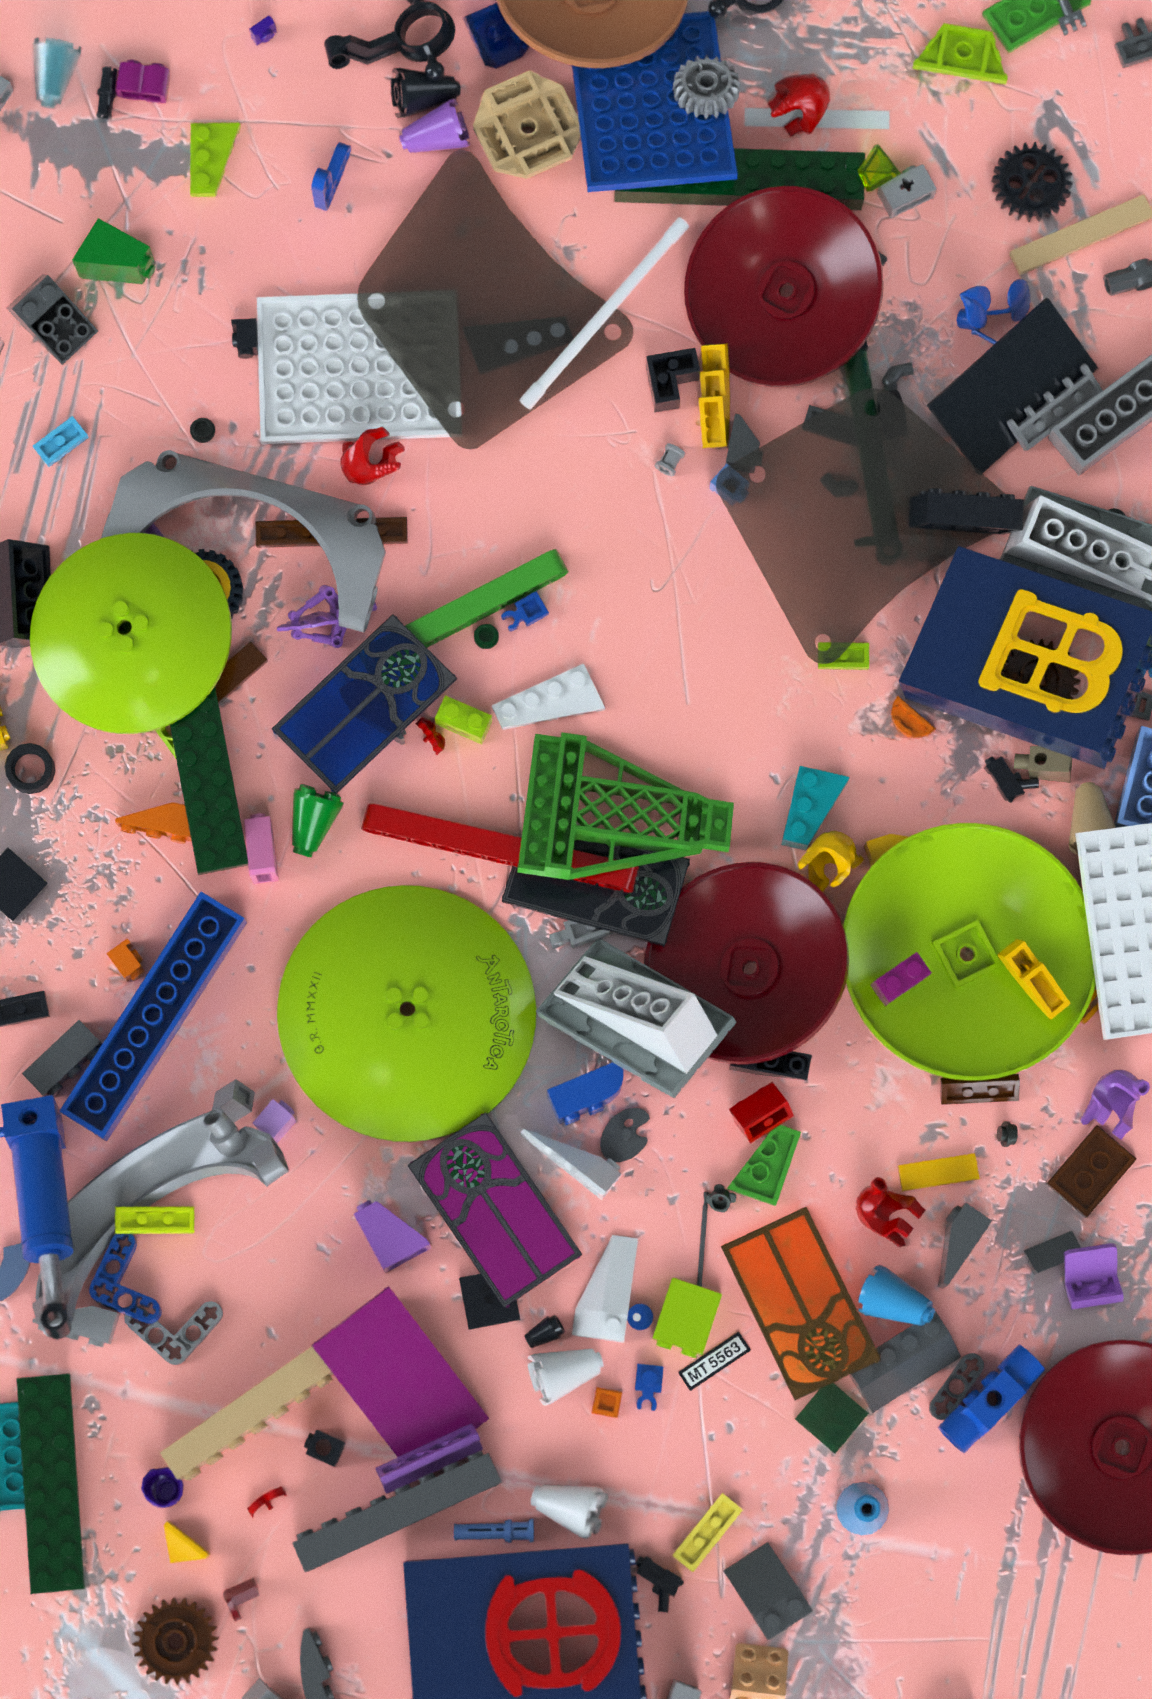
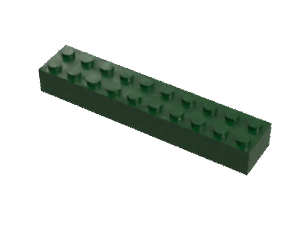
M734 148L737 167V179L615 190L614 202L728 206L739 198L758 190L778 186H797L827 194L843 203L850 210H862L864 203L865 153Z

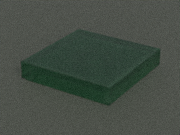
M832 1383L819 1389L794 1420L831 1452L836 1454L869 1413L837 1385Z

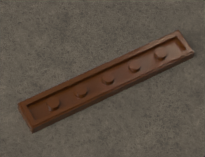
M407 517L376 518L374 525L378 527L383 544H408ZM357 518L358 523H365L368 518ZM298 520L256 521V548L320 546L310 531Z

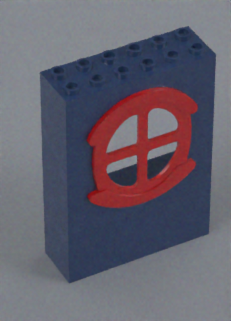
M624 1543L403 1562L412 1698L646 1699L645 1684L640 1685L639 1675H644L643 1658L638 1657L637 1647H642L641 1631L635 1629V1620H640L639 1603H633V1593L638 1592L636 1575L631 1576L630 1565H635L634 1548L629 1549V1544ZM567 1591L584 1599L595 1611L596 1623L592 1625L560 1627L557 1624L556 1592ZM535 1593H544L546 1597L547 1626L543 1629L511 1631L508 1628V1619L516 1606ZM596 1635L598 1637V1646L593 1656L575 1671L570 1673L562 1672L560 1667L559 1639L567 1636ZM547 1639L550 1647L551 1672L548 1675H542L523 1667L511 1654L510 1643L518 1640Z

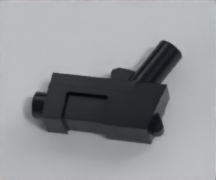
M992 756L984 761L986 763L984 769L993 778L1004 800L1012 803L1014 798L1024 795L1023 789L1039 788L1038 778L1022 779L1018 772L1013 775L1002 756L996 760Z
M640 1555L635 1563L639 1567L636 1573L655 1585L652 1591L659 1595L658 1612L668 1613L670 1595L675 1597L678 1587L682 1586L684 1581L667 1568L664 1569L653 1562L648 1556L644 1558Z

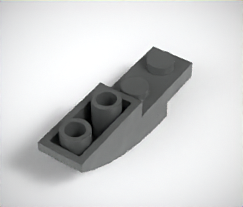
M310 1627L303 1630L300 1648V1673L305 1698L335 1699L329 1684L324 1686L322 1682L332 1677L330 1671L334 1670L328 1655L323 1657L319 1647L323 1643L317 1630L312 1632Z

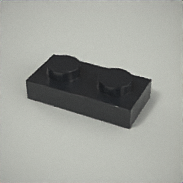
M45 991L0 1000V1027L50 1017Z

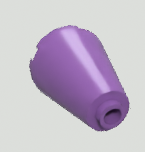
M456 99L448 100L403 128L402 135H399L402 148L404 150L408 149L409 153L470 146V142L466 140L470 137L462 112L457 113L455 106L458 105Z

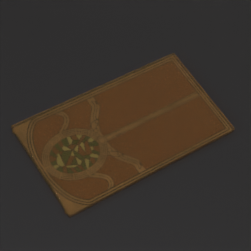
M807 1207L801 1208L721 1246L794 1401L800 1400L808 1394L881 1361V1357Z

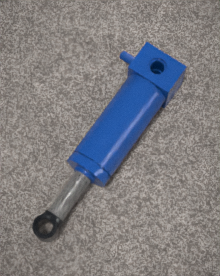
M49 1095L1 1104L3 1127H0V1138L5 1137L12 1153L23 1259L27 1262L40 1264L44 1299L41 1323L50 1338L62 1339L70 1333L72 1324L67 1314V1306L64 1304L59 1261L73 1254V1242L62 1149L66 1148L63 1119L54 1096ZM54 1319H62L59 1325L50 1326Z

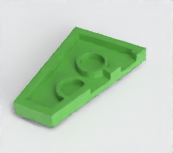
M779 1125L771 1130L726 1190L776 1207L801 1132L783 1125Z

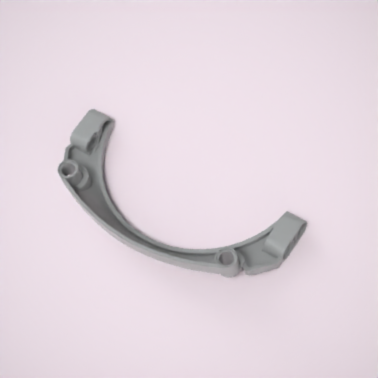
M214 1108L144 1142L115 1161L68 1201L73 1254L59 1261L64 1304L67 1306V1314L70 1321L73 1322L77 1300L87 1276L115 1235V1207H150L180 1187L203 1178L223 1174L250 1176L259 1180L267 1187L290 1171L285 1156L273 1137L268 1133L248 1126L238 1130V1127L221 1108ZM39 1273L35 1295L36 1301L32 1303L39 1328L49 1337L41 1323L44 1299L41 1273ZM54 1319L50 1326L59 1325L62 1319Z

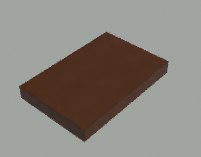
M1096 1125L1046 1185L1082 1216L1087 1218L1137 1158L1101 1127Z

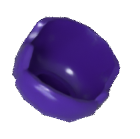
M153 1468L143 1477L141 1489L145 1499L151 1505L157 1508H167L176 1505L183 1496L184 1484L182 1480L176 1479L170 1468Z

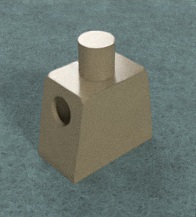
M1030 746V754L1015 753L1014 769L1028 770L1029 778L1071 783L1073 758L1040 746ZM1040 761H1044V762H1045V763L1042 764V765H1038V764H1037V763L1040 762Z

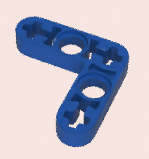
M338 142L327 170L317 168L311 185L314 206L316 208L328 211L349 160L351 145Z
M115 1234L90 1284L89 1293L95 1302L147 1324L155 1323L162 1314L159 1303L151 1297L120 1285L136 1251L137 1240L133 1234ZM127 1237L131 1245L123 1248L121 1254L125 1258L122 1259L120 1256L113 1254V1252L115 1251L119 1254L121 1246L118 1242L120 1240L124 1241ZM113 1260L120 1263L119 1271L114 1274L108 1273L106 1271L107 1264ZM105 1285L106 1290L114 1294L113 1300L106 1294H101L98 1297L97 1287L102 1288ZM124 1294H129L133 1299L131 1305L126 1308L120 1307L118 1303L119 1298ZM141 1299L139 1303L143 1307L149 1308L153 1305L154 1315L149 1314L148 1317H145V1312L137 1308L138 1300Z

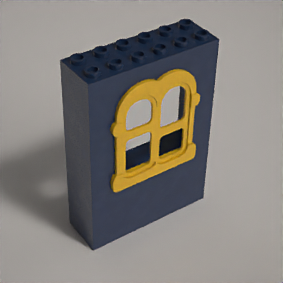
M958 546L899 679V684L905 699L1105 769L1107 762L1111 763L1115 756L1116 748L1114 746L1117 739L1121 740L1126 729L1124 722L1127 716L1133 714L1136 702H1134L1137 693H1141L1146 681L1144 675L1147 670L1150 671L1152 669V611ZM1033 611L1067 624L1065 633L1056 650H1050L1018 638V632L1028 612ZM1085 629L1101 636L1105 647L1104 652L1099 658L1088 662L1068 655L1077 630ZM1012 649H1017L1039 658L1033 675L1027 684L1019 683L1001 675V671ZM1055 662L1082 672L1088 679V688L1085 694L1080 698L1071 700L1042 691L1039 686L1048 665Z

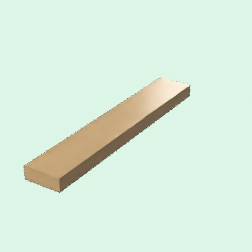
M1143 194L1009 252V256L1020 276L1151 220L1152 209Z

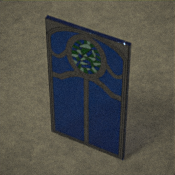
M392 614L271 729L331 789V792L337 794L457 680V677L397 616Z

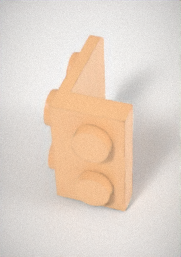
M745 1643L736 1644L733 1680L729 1699H785L788 1668L787 1649Z

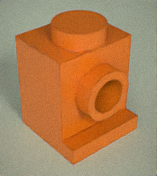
M128 938L106 953L127 982L131 979L136 981L146 973L140 965L144 961L135 948L132 951L129 950L133 945Z

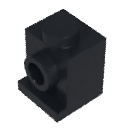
M231 319L233 329L232 345L233 348H237L238 357L249 359L253 355H258L257 319Z

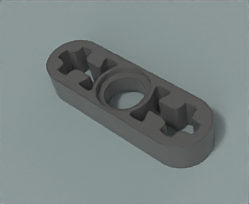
M969 1353L961 1358L929 1403V1413L933 1418L945 1420L957 1408L984 1370V1361L981 1356ZM976 1359L978 1370H971L967 1377H970L971 1381L968 1382L964 1376L957 1374V1371L960 1369L964 1373L968 1367L965 1361ZM959 1379L963 1382L964 1389L962 1393L953 1394L950 1391L949 1383L951 1380ZM945 1391L949 1397L956 1399V1402L953 1404L949 1400L945 1406L948 1410L947 1413L942 1412L938 1415L936 1413L937 1408L934 1405L936 1402L940 1404L944 1401L946 1397L941 1394Z

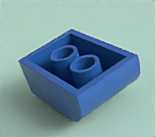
M612 1062L548 1089L547 1097L558 1123H565L568 1126L578 1122L580 1115L588 1112L592 1116L603 1111L604 1105L612 1102L621 1091L624 1077L623 1068Z

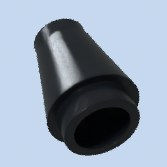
M555 1314L551 1317L547 1315L528 1331L524 1337L528 1345L534 1348L560 1339V1335L564 1334L565 1330Z

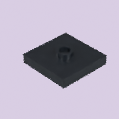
M481 1274L459 1278L469 1330L520 1320L517 1300L511 1303L509 1307L503 1308Z

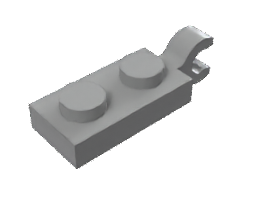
M568 920L563 922L565 930L550 934L549 940L553 949L561 947L569 941L572 948L613 933Z

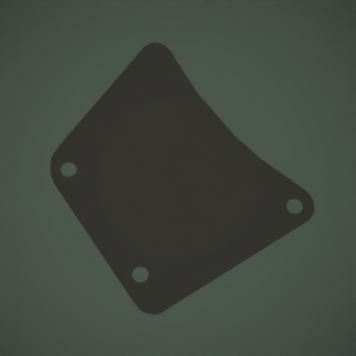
M464 149L454 151L449 155L360 282L357 291L358 308L364 320L448 435L458 446L470 450L477 449L628 347L634 334L631 321L625 314L616 309L546 389L545 394L532 409L526 408L519 399L533 383L538 381L606 301L578 282L548 255L509 209L480 161L472 152ZM374 293L381 294L385 299V304L380 309H374L368 303L369 297ZM554 323L564 325L565 333L562 337L557 338L551 334L550 328ZM610 324H615L621 329V335L616 340H610L604 334L605 328ZM531 331H537L541 334L542 340L540 344L533 346L528 343L527 335ZM509 339H513L518 343V350L512 354L505 352ZM458 401L464 405L465 411L462 416L455 418L449 414L448 406L452 402Z
M865 389L852 394L730 464L719 473L716 481V490L805 653L811 660L820 664H828L837 660L881 609L908 585L955 554L958 546L967 548L993 535L909 528L910 497L919 495V491H928L929 488L943 489V493H952L953 490L967 491V495H976V492H989L991 497H999L1000 494H1005L902 401L890 392L882 389ZM870 399H874L880 404V412L876 416H869L865 412L864 405ZM756 465L761 466L766 473L764 480L759 483L752 481L749 476L750 469ZM821 634H826L831 639V646L826 651L818 650L815 645L817 636Z

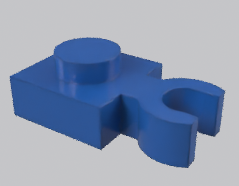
M537 591L514 603L517 610L504 612L501 615V619H514V623L508 626V631L512 632L519 627L520 622L524 621L528 627L548 616L549 612Z
M637 1364L635 1391H642V1396L637 1400L638 1410H641L644 1400H649L652 1403L651 1411L656 1410L657 1402L653 1397V1393H661L664 1366Z

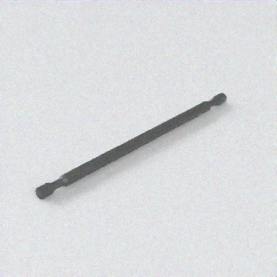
M704 1192L703 1195L704 1204L702 1209L697 1286L702 1287L708 1211L705 1198L709 1192Z

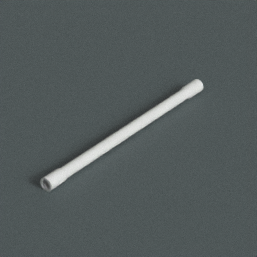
M678 217L653 249L538 381L533 383L519 399L526 408L532 409L545 394L546 389L666 251L686 232L689 225L684 219Z

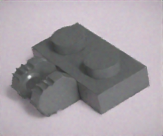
M1143 17L1136 19V28L1139 35L1135 37L1129 23H1122L1121 27L1125 40L1116 42L1114 46L1122 68L1151 60L1152 31H1148Z

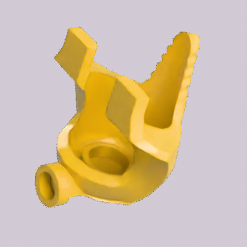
M830 831L822 833L812 843L800 861H798V867L802 869L808 864L809 880L823 892L829 885V878L824 874L825 864L832 863L837 865L838 875L830 884L833 888L840 885L850 874V867L852 869L856 868L863 862L864 858L856 854V847L852 838L842 832Z

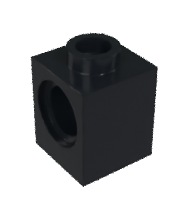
M316 1430L314 1434L309 1433L305 1441L304 1448L307 1449L305 1454L336 1467L347 1443ZM321 1440H327L331 1444V1450L326 1455H320L317 1452L316 1446Z

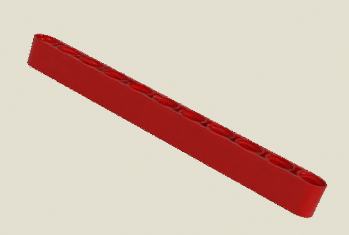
M367 804L361 827L365 832L518 867L521 846L520 837L378 804ZM573 850L571 867L580 868L608 862V858ZM636 866L576 878L574 880L592 885L598 883L601 887L618 891L623 889L624 892L632 893L639 867Z

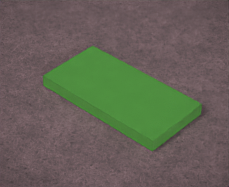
M1001 0L982 12V16L1008 53L1013 52L1058 25V19L1064 16L1058 0ZM1069 0L1073 12L1080 9L1083 10L1091 4V0Z

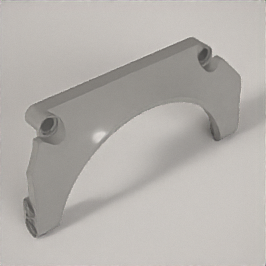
M172 450L163 451L157 459L156 466L152 462L146 461L121 476L101 538L124 533H144L155 521L171 510L203 498L240 496L272 504L302 523L325 552L336 580L339 602V626L365 633L378 591L376 585L386 554L378 527L374 525L376 522L375 513L368 506L176 453ZM172 457L176 458L175 467L167 469V460ZM367 511L369 513L368 520L365 523H358V514Z

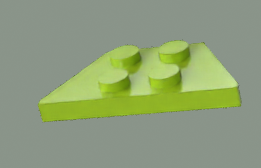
M943 23L935 37L929 41L925 50L915 59L913 69L1006 85L1008 79L1007 74L1004 73L1001 64L1002 59L999 51L996 49V41L992 31Z

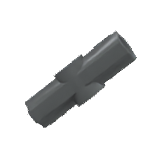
M1147 258L1131 263L1127 268L1105 274L1103 279L1106 292L1111 297L1133 289L1142 291L1151 288L1152 260L1149 261Z

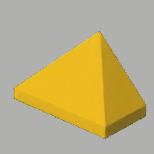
M170 1521L164 1524L170 1563L206 1559L211 1555Z

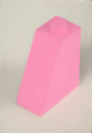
M263 813L250 815V819H244L250 878L253 884L279 881L272 820L270 816L265 817Z

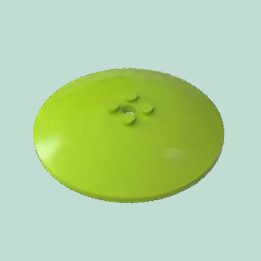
M124 533L101 538L70 555L57 567L42 588L36 601L30 625V649L33 665L43 688L50 698L64 712L80 723L96 730L115 734H139L158 730L175 723L192 712L205 700L220 679L229 656L232 640V621L228 600L218 578L209 566L194 552L180 543L165 537L146 533ZM124 622H130L132 625L131 631L125 635L120 634V625Z

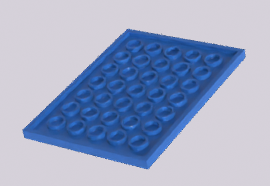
M708 11L684 13L681 23L668 41L652 54L630 64L610 68H585L572 65L587 193L737 179V167L728 110L726 114L719 112L717 118L709 115L705 119L702 114L696 118L694 112L687 114L685 108H680L678 101H675L674 76L676 72H679L681 65L686 66L688 59L695 62L696 56L704 59L708 55L709 59L712 60L717 56L719 62H721L715 18Z

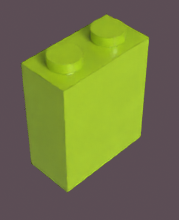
M672 1277L652 1337L653 1340L657 1341L656 1346L671 1350V1347L674 1346L682 1349L681 1354L695 1359L697 1354L702 1356L722 1294Z

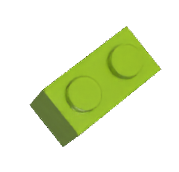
M445 695L435 716V724L482 745L492 724V715Z

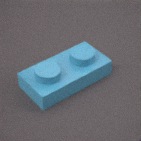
M71 416L35 443L33 448L45 464L51 467L89 437L76 419Z

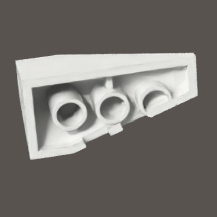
M527 1129L521 1131L522 1137L600 1200L604 1199L622 1176L619 1172L621 1167L610 1158L605 1161L602 1157Z
M612 1235L575 1309L571 1336L624 1343L638 1238Z

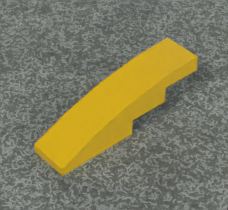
M728 344L701 346L703 371L700 372L702 397L699 398L703 448L727 447L730 422Z

